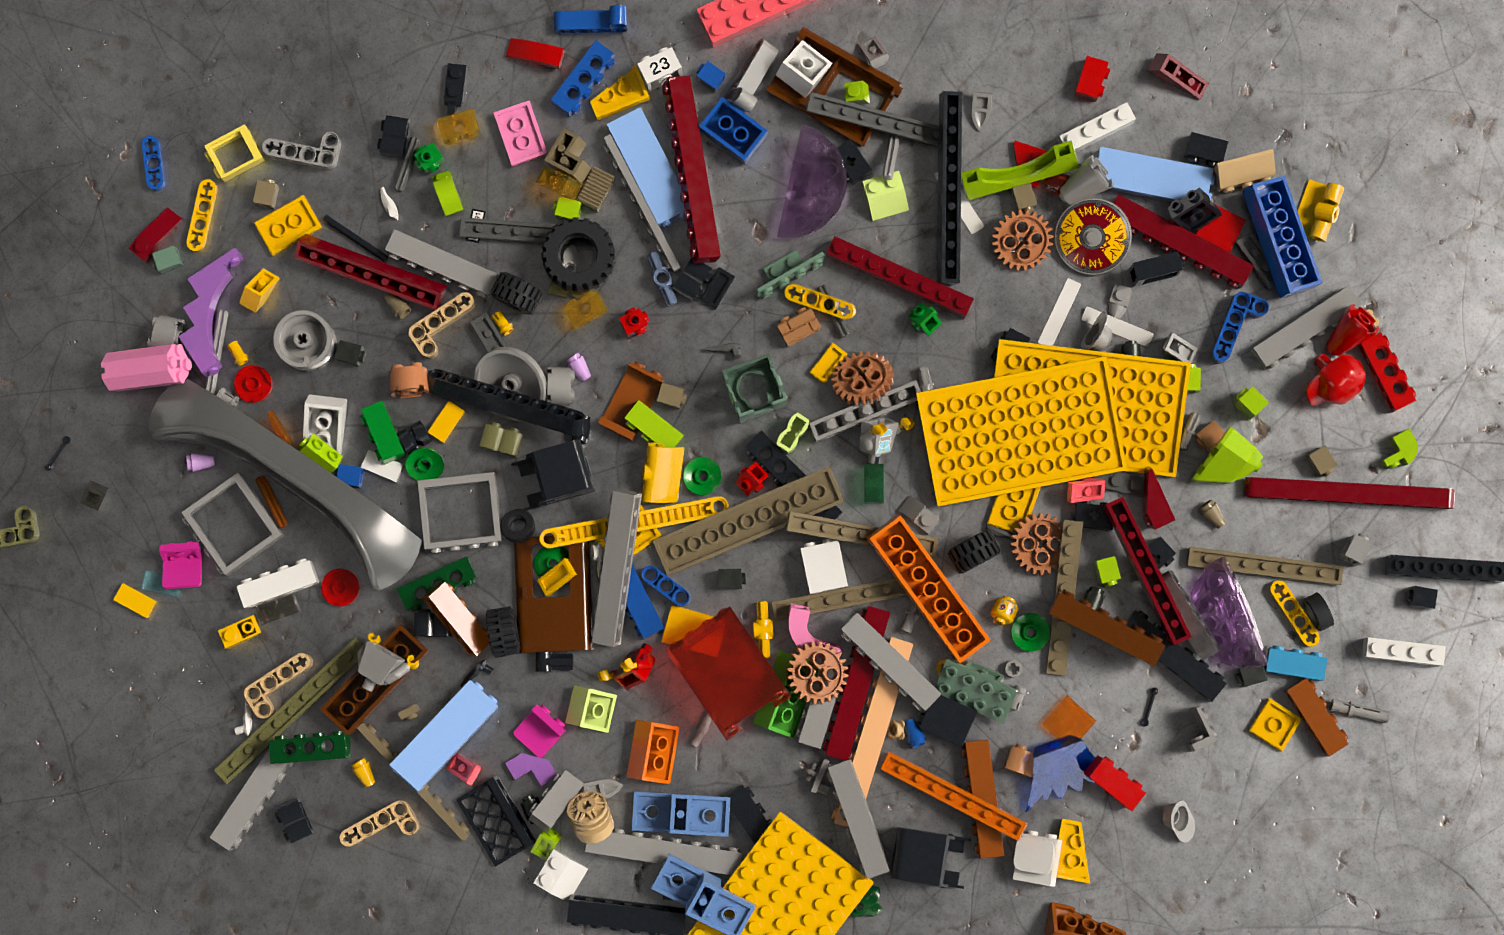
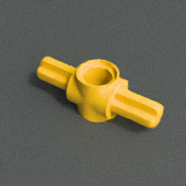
M759 601L756 603L757 620L753 621L754 639L758 640L759 658H769L770 639H773V621L768 616V602Z

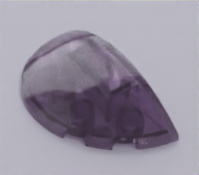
M803 124L797 143L777 237H802L821 229L836 215L846 192V169L838 149L823 133Z
M1225 556L1204 569V573L1195 581L1191 591L1192 603L1220 647V651L1213 656L1223 664L1244 667V669L1268 665L1261 636L1250 606Z

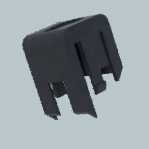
M580 439L531 452L526 455L525 460L511 463L512 466L518 465L521 477L536 473L541 491L526 495L529 507L524 508L526 511L595 492Z
M898 827L890 878L939 886L940 888L954 887L964 889V886L958 885L960 872L945 870L948 851L963 853L965 841L971 842V839L954 836L951 833L946 835Z

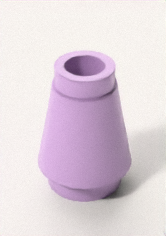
M579 352L566 360L567 367L575 370V375L581 382L591 377L584 357Z
M191 453V455L186 456L188 471L193 470L195 472L215 466L214 455Z

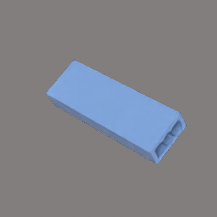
M641 107L608 123L607 128L659 227L663 226L666 228L674 223L673 220L679 217L684 219V203L680 199L681 185L678 184L677 177Z
M1100 147L1097 158L1107 169L1108 180L1112 178L1114 186L1109 191L1172 203L1185 197L1190 190H1196L1200 187L1209 195L1211 200L1212 193H1209L1210 185L1213 186L1215 181V175L1212 174L1213 168L1106 147Z
M469 680L389 765L415 792L419 793L498 709L496 704L498 701L490 694L487 696L482 691L483 687L475 681L473 683Z

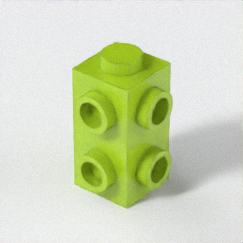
M314 433L308 438L304 437L298 444L300 447L299 452L330 473L337 469L343 458L341 454Z

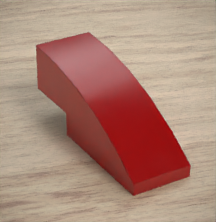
M511 38L506 57L560 70L565 50L564 48L549 44Z

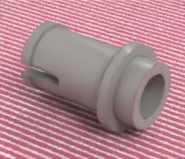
M1015 685L1017 693L1011 708L1019 711L1022 699L1027 693H1025L1026 688Z

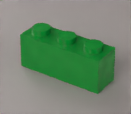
M383 401L361 409L363 415L360 418L364 427L368 425L370 432L367 435L371 444H376L377 450H374L378 461L382 460L384 465L405 457Z

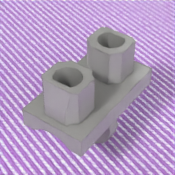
M824 759L818 773L816 772L818 765L815 763L812 764L811 769H804V772L809 773L806 781L811 783L813 777L816 776L811 792L828 794L831 785L823 782L822 778L824 774L829 772L828 767L833 766L829 763L830 761Z

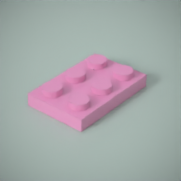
M530 101L494 112L512 167L548 154Z

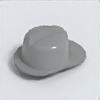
M1103 311L1085 334L1081 342V349L1103 351L1111 342L1113 335L1106 325L1107 312Z
M1180 800L1177 803L1162 806L1164 826L1172 830L1179 841L1189 842L1195 832V820L1186 802Z

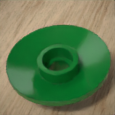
M418 448L408 455L406 470L417 481L437 479L444 470V460L437 451L431 448Z
M698 457L687 464L684 469L683 479L686 487L692 493L708 495L719 487L722 474L720 467L714 460L707 457ZM702 473L706 474V479L700 480L699 475Z
M562 546L556 548L543 547L540 549L534 560L537 575L541 577L553 568L549 565L551 560H556V565L564 558L569 560V552Z
M1023 614L1015 620L1012 626V639L1024 651H1038L1047 644L1050 638L1049 624L1038 614ZM1028 629H1032L1034 631L1033 636L1027 635Z

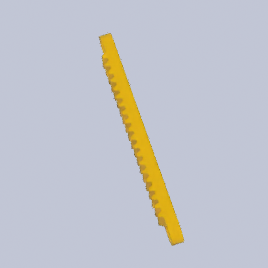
M713 497L639 511L637 532L702 520L719 513L713 508L716 501L723 503L724 508L722 511L728 509V502L723 497ZM607 518L546 529L540 534L539 542L544 548H556L603 539L608 531ZM551 533L554 536L552 544L544 542L545 534Z

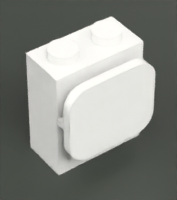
M825 539L822 540L823 544L815 545V542L804 544V548L800 549L810 595L848 587L839 541Z
M1027 830L1026 834L1023 833L1020 840L1016 843L1013 879L1055 886L1062 840L1057 839V835L1045 833V837L1038 836L1036 831Z

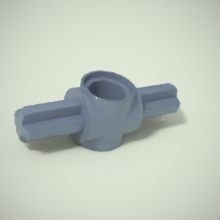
M657 251L648 254L647 257L653 270L651 275L657 290L662 292L667 306L676 304L677 299L672 289L674 284L667 267L663 266ZM664 274L668 279L665 283H659L657 277Z

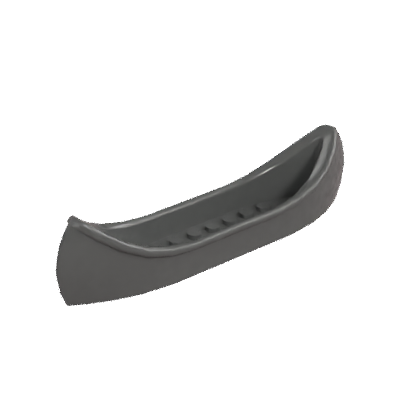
M188 379L183 384L171 385L160 395L155 403L149 421V434L153 439L195 443L229 453L250 464L316 509L337 526L355 547L364 564L372 590L380 591L392 586L412 568L420 551L422 542L420 538L351 486L229 403Z

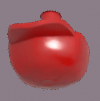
M1321 354L1316 358L1315 365L1321 370L1306 387V395L1312 406L1325 401L1343 405L1362 391L1366 372L1363 370V366L1358 359L1351 355H1341L1331 361L1327 354Z

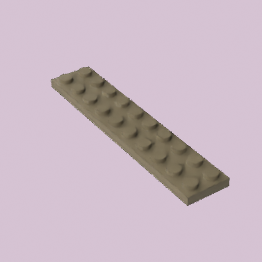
M828 466L653 540L664 570L667 576L786 527L789 511L815 515L845 501L831 467Z

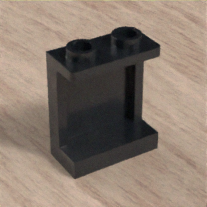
M940 695L925 713L921 712L917 723L920 724V729L962 747L978 711Z

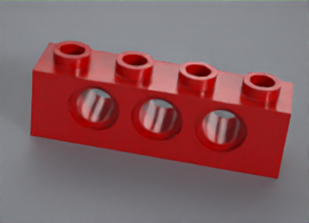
M1378 333L1359 344L1358 348L1393 413L1415 402L1416 393L1413 387H1409L1405 371L1403 369L1400 370L1397 364L1399 360L1396 354L1391 352L1388 338L1385 335L1383 336L1382 333ZM1376 350H1380L1383 352V359H1378L1376 357ZM1385 367H1389L1392 370L1391 377L1384 373ZM1394 384H1397L1401 387L1400 394L1394 392Z

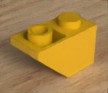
M252 615L220 629L218 632L225 648L231 649L259 635L261 630L255 616Z

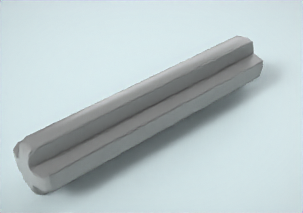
M891 135L888 140L882 172L884 180H892L899 147V137L897 135Z

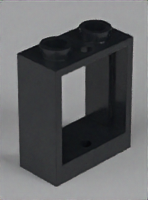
M1178 251L1134 262L1129 268L1133 287L1176 277L1181 273L1182 267L1185 265L1183 257L1179 256Z

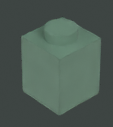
M174 245L152 253L154 258L151 260L155 270L162 274L183 267L178 249Z

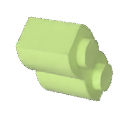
M799 413L794 414L788 422L787 429L778 437L777 446L779 449L790 454L796 448L798 439L806 433L809 419Z

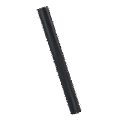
M325 215L323 218V222L383 262L389 259L387 254L330 216Z

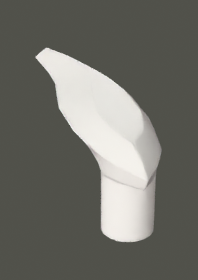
M384 187L380 188L384 209L391 218L398 220V211L395 203L387 195Z
M245 699L243 726L235 727L236 735L245 733L248 736L252 728V712L250 705Z

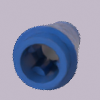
M914 718L905 721L904 728L908 745L912 749L924 745L926 737L914 721Z

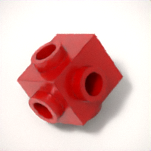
M633 307L625 311V315L619 318L628 338L635 334L636 336L644 334L646 328L649 327L647 322L650 319L645 311L641 312L640 308L635 309Z
M755 462L749 468L744 467L737 474L739 478L735 484L747 496L753 492L757 494L764 487L762 483L769 474Z

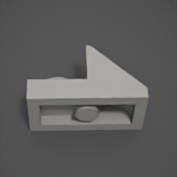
M875 36L858 44L866 62L872 67L878 68L889 60L888 53Z
M1170 332L1162 349V354L1174 357L1178 361L1191 363L1198 348Z
M909 496L898 510L927 534L931 532L940 520L923 503L912 496Z

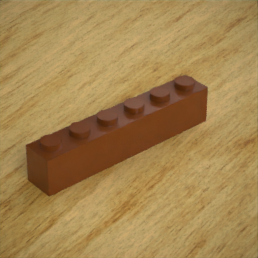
M989 739L964 742L965 746L961 747L962 756L967 759V766H964L965 777H969L970 785H967V792L998 807ZM975 819V824H972L973 836L977 835L978 843L974 844L976 855H979L980 859L1004 856L1001 832Z

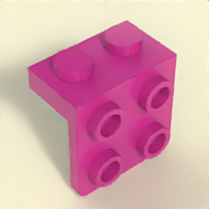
M189 541L186 543L160 545L159 552L163 560V588L179 589L201 586L202 551L199 543Z
M536 704L532 712L514 731V736L539 758H542L567 731L563 728L565 724L559 718H552L549 715L551 711L543 704L541 707Z

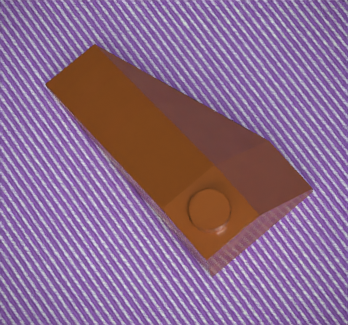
M1055 902L1050 903L1044 931L1045 935H1126L1125 931L1106 922L1099 923L1091 919L1092 916L1087 913L1084 916L1076 912V908Z

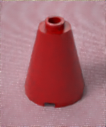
M1355 304L1347 308L1326 343L1327 350L1331 355L1341 356L1379 332V326L1375 327L1374 325L1376 320L1364 308L1359 307L1357 309L1354 307Z

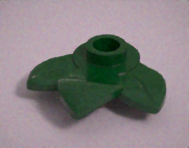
M871 886L858 903L862 906V910H857L855 907L851 914L855 917H862L864 915L870 917L877 916L883 910L882 906L877 903L880 898V888Z

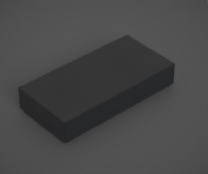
M719 267L701 296L700 301L716 310L733 283L735 276Z

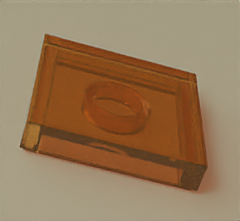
M272 410L267 413L268 421L278 437L295 448L294 442L274 411Z
M1067 695L1042 725L1072 750L1095 724L1096 720Z

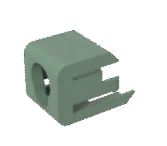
M770 354L722 370L729 397L740 424L787 407L785 392L781 391L783 383L780 375L777 376L773 368ZM747 375H760L767 383L766 394L768 401L762 408L756 409L751 407L747 399L740 393V382Z

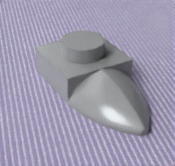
M973 92L972 119L978 131H981L989 120L993 93Z
M1114 284L1108 302V315L1117 319L1123 316L1128 307L1133 289Z
M606 779L584 783L583 787L584 792H599L606 799L620 791L623 784Z

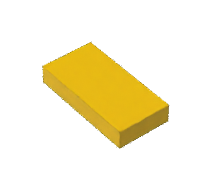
M832 343L809 373L825 385L832 376V372H835V366H839V361H843L848 354Z
M448 401L428 433L445 443L465 411Z
M564 558L541 576L537 582L545 596H550L577 574L569 560Z
M122 583L113 599L146 618L150 616L157 603L156 600Z

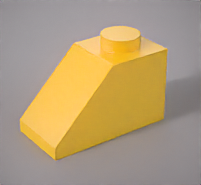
M263 268L244 287L239 304L256 313L265 304L279 277Z

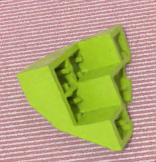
M1229 427L1190 480L1192 482L1230 484L1250 475L1253 471L1257 473L1263 465L1261 462L1263 456L1255 446L1234 428Z

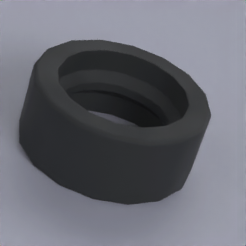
M1318 592L1304 598L1303 603L1306 612L1318 631L1321 632L1334 625L1332 613L1326 601Z

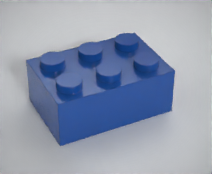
M723 97L720 98L699 126L701 133L744 165L768 135V130Z

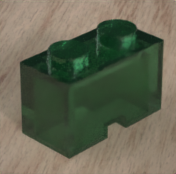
M864 464V504H883L884 464Z

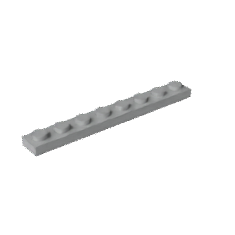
M611 134L605 136V143L602 145L607 154H612L614 160L611 162L615 170L621 171L623 176L620 179L624 187L628 186L632 193L629 196L633 204H638L640 208L638 213L642 221L646 219L649 225L646 228L650 236H655L658 242L655 245L659 253H664L666 267L668 270L672 269L674 274L681 271L678 261Z

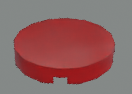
M258 365L245 366L235 376V392L242 400L248 403H258L265 400L272 390L270 374Z
M338 568L331 570L325 575L321 583L323 597L333 606H348L359 595V580L354 573L346 569Z

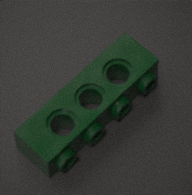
M466 556L397 588V591L405 609L415 612L423 608L422 604L425 603L422 598H417L416 591L423 588L427 594L433 588L434 582L441 580L442 582L449 583L454 588V593L458 591L457 588L464 585L466 588L475 584L474 580L478 579L469 557ZM454 572H459L461 575L458 582H452L451 575Z
M334 731L332 736H325V732L313 733V737L306 738V734L294 735V739H287V736H275V740L269 741L270 764L351 758L350 734L344 735V731ZM327 741H331L333 744L330 751L325 747ZM309 742H311L314 746V749L311 753H309L306 749V746ZM289 744L294 745L295 750L293 754H290L287 750Z

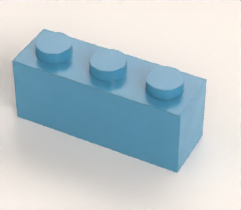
M1273 645L1272 648H1269L1267 662L1264 664V670L1268 673L1324 681L1327 658L1322 657L1323 654L1318 652H1311V655L1303 654V650L1292 649L1290 652L1284 651L1282 646Z

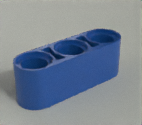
M646 566L642 570L643 580L679 607L689 604V593L656 567ZM648 570L656 572L653 580L646 579L645 574ZM664 581L671 583V589L667 592L661 590V584ZM678 593L686 594L687 599L684 603L676 601Z

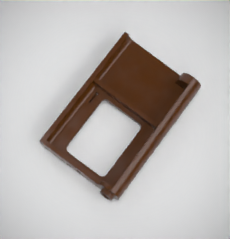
M805 27L800 30L792 49L787 55L788 57L803 40L832 62L825 75L811 91L813 93L826 95L837 75L842 73L854 81H864L868 84L870 90L882 96L884 100L878 110L886 112L894 97L898 98L903 90L900 87L901 82ZM776 75L766 88V91L863 147L874 132V129L806 112L809 95L806 98Z
M539 536L530 537L521 543H514L516 612L520 641L519 653L593 650L589 541L568 545L569 562L577 574L570 580V595L535 598L533 595L532 546L540 544ZM544 536V542L552 544L554 536Z

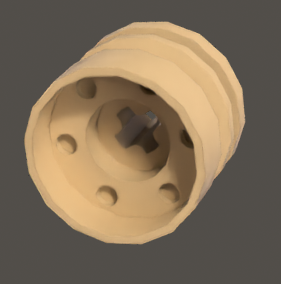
M585 791L577 794L569 802L567 813L576 837L581 842L588 844L598 843L610 836L614 829V821L606 799L601 793Z

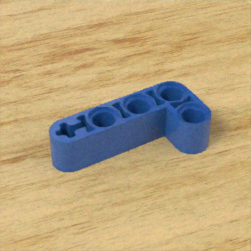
M623 5L610 6L609 10L554 12L555 33H620L627 31V8Z
M1243 291L1238 292L1232 298L1210 356L1214 363L1222 364L1230 357L1246 315L1261 318L1268 312L1269 304L1266 300ZM1237 297L1244 298L1245 306H1240L1237 303ZM1255 304L1262 305L1263 313L1256 312ZM1230 315H1236L1239 319L1238 323H1232ZM1224 332L1231 334V341L1224 340ZM1222 346H1226L1222 352L1224 356L1219 358V354L1216 352H1219Z

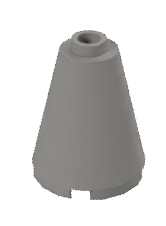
M1091 155L1060 188L1061 193L1059 197L1065 204L1071 205L1111 189L1114 183L1112 178L1108 180V171L1097 157L1093 158V155Z

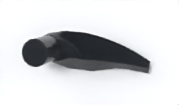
M486 659L480 661L467 674L460 686H465L469 680L477 677L481 671L490 675L494 668L486 664Z

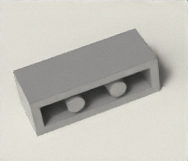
M815 686L814 691L817 692L819 687ZM831 696V702H827L824 698V704H820L818 700L816 704L810 702L809 709H804L801 719H804L805 722L803 727L799 726L796 738H799V743L821 749L836 698Z
M566 770L562 775L557 774L552 781L554 786L551 789L547 788L541 795L543 800L540 804L536 802L529 811L532 813L529 820L546 833L554 826L567 809L571 799L580 792L584 785L583 782Z

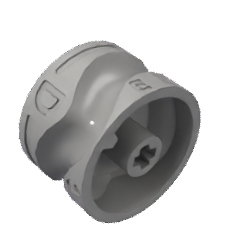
M299 310L287 314L278 323L274 332V347L277 354L283 361L298 371H318L328 365L335 355L337 348L336 335L331 326L314 312Z

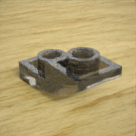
M295 593L255 607L262 625L301 611Z

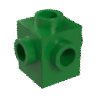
M433 142L428 146L423 145L416 150L417 153L414 154L417 159L414 161L420 171L424 169L426 174L437 171L440 168L439 165L445 162V159Z
M920 303L908 315L912 321L911 326L917 332L921 330L928 336L942 324L936 315V310L929 305L927 307L923 303Z

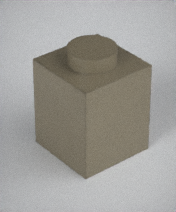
M266 178L263 181L257 180L253 203L256 206L275 209L279 186L274 183V180Z
M1031 183L1012 188L1011 193L1016 210L1018 211V208H1020L1022 213H1024L1027 208L1030 213L1033 212L1037 202Z
M662 383L657 403L680 409L681 405H685L687 395L684 394L685 390L683 388Z
M1326 445L1306 456L1317 477L1322 474L1326 477L1334 472L1333 467L1337 466Z

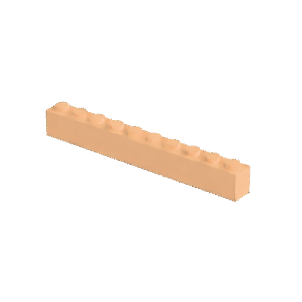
M893 637L890 638V641L886 640L907 661L909 660L913 647L912 643ZM880 668L878 669L880 670L879 677H874L871 687L875 689L873 696L869 695L866 707H869L867 715L863 714L861 719L862 732L857 733L854 744H857L856 752L852 751L849 758L853 762L865 799L899 693L897 690L899 686L895 682L891 684L883 676L885 672ZM840 803L838 808L834 807L831 818L835 819V824L849 827L847 820L843 821L840 809H842Z

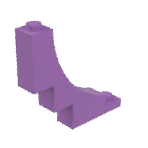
M233 248L188 278V281L199 297L183 307L194 326L178 337L201 373L206 377L216 375L219 369L223 367L215 351L212 325L217 302L223 290L233 278L228 269L236 267L244 259L236 248Z

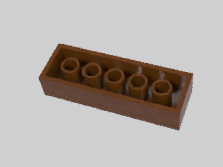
M1065 589L1062 592L1057 591L1048 609L1049 614L1155 667L1165 648V645L1162 643L1163 639L1152 633L1150 636L1144 634L1145 630L1135 624L1132 627L1128 626V622L1117 615L1115 618L1110 617L1109 611L1101 607L1095 609L1092 607L1093 604L1083 598L1079 601L1074 598L1075 595Z
M401 624L381 644L382 647L405 660L404 663H407V658L410 655L414 656V660L410 663H415L417 660L420 663L431 652ZM357 669L320 710L345 734L352 736L358 730L357 727L373 714L414 669H410L404 676L391 684L379 685L376 683L372 692L362 687L366 677L360 674Z

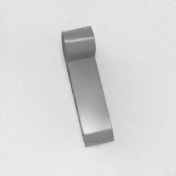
M763 38L755 44L724 98L742 112L751 111L757 102V98L753 94L775 59L778 49Z
M327 132L322 137L320 148L269 138L263 142L262 149L271 159L323 170H332L338 162L341 140L336 133ZM335 138L336 143L333 146H328V140ZM273 145L276 147V149H278H272L271 152L269 151V148H272ZM289 149H295V153L292 156H286V152ZM312 152L313 158L305 160V155ZM325 157H332V161L329 164H323Z

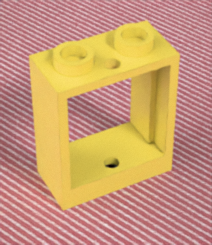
M245 124L205 145L207 151L204 154L209 162L213 161L216 167L213 169L218 179L222 178L224 182L265 161ZM243 137L254 159L225 173L214 151Z

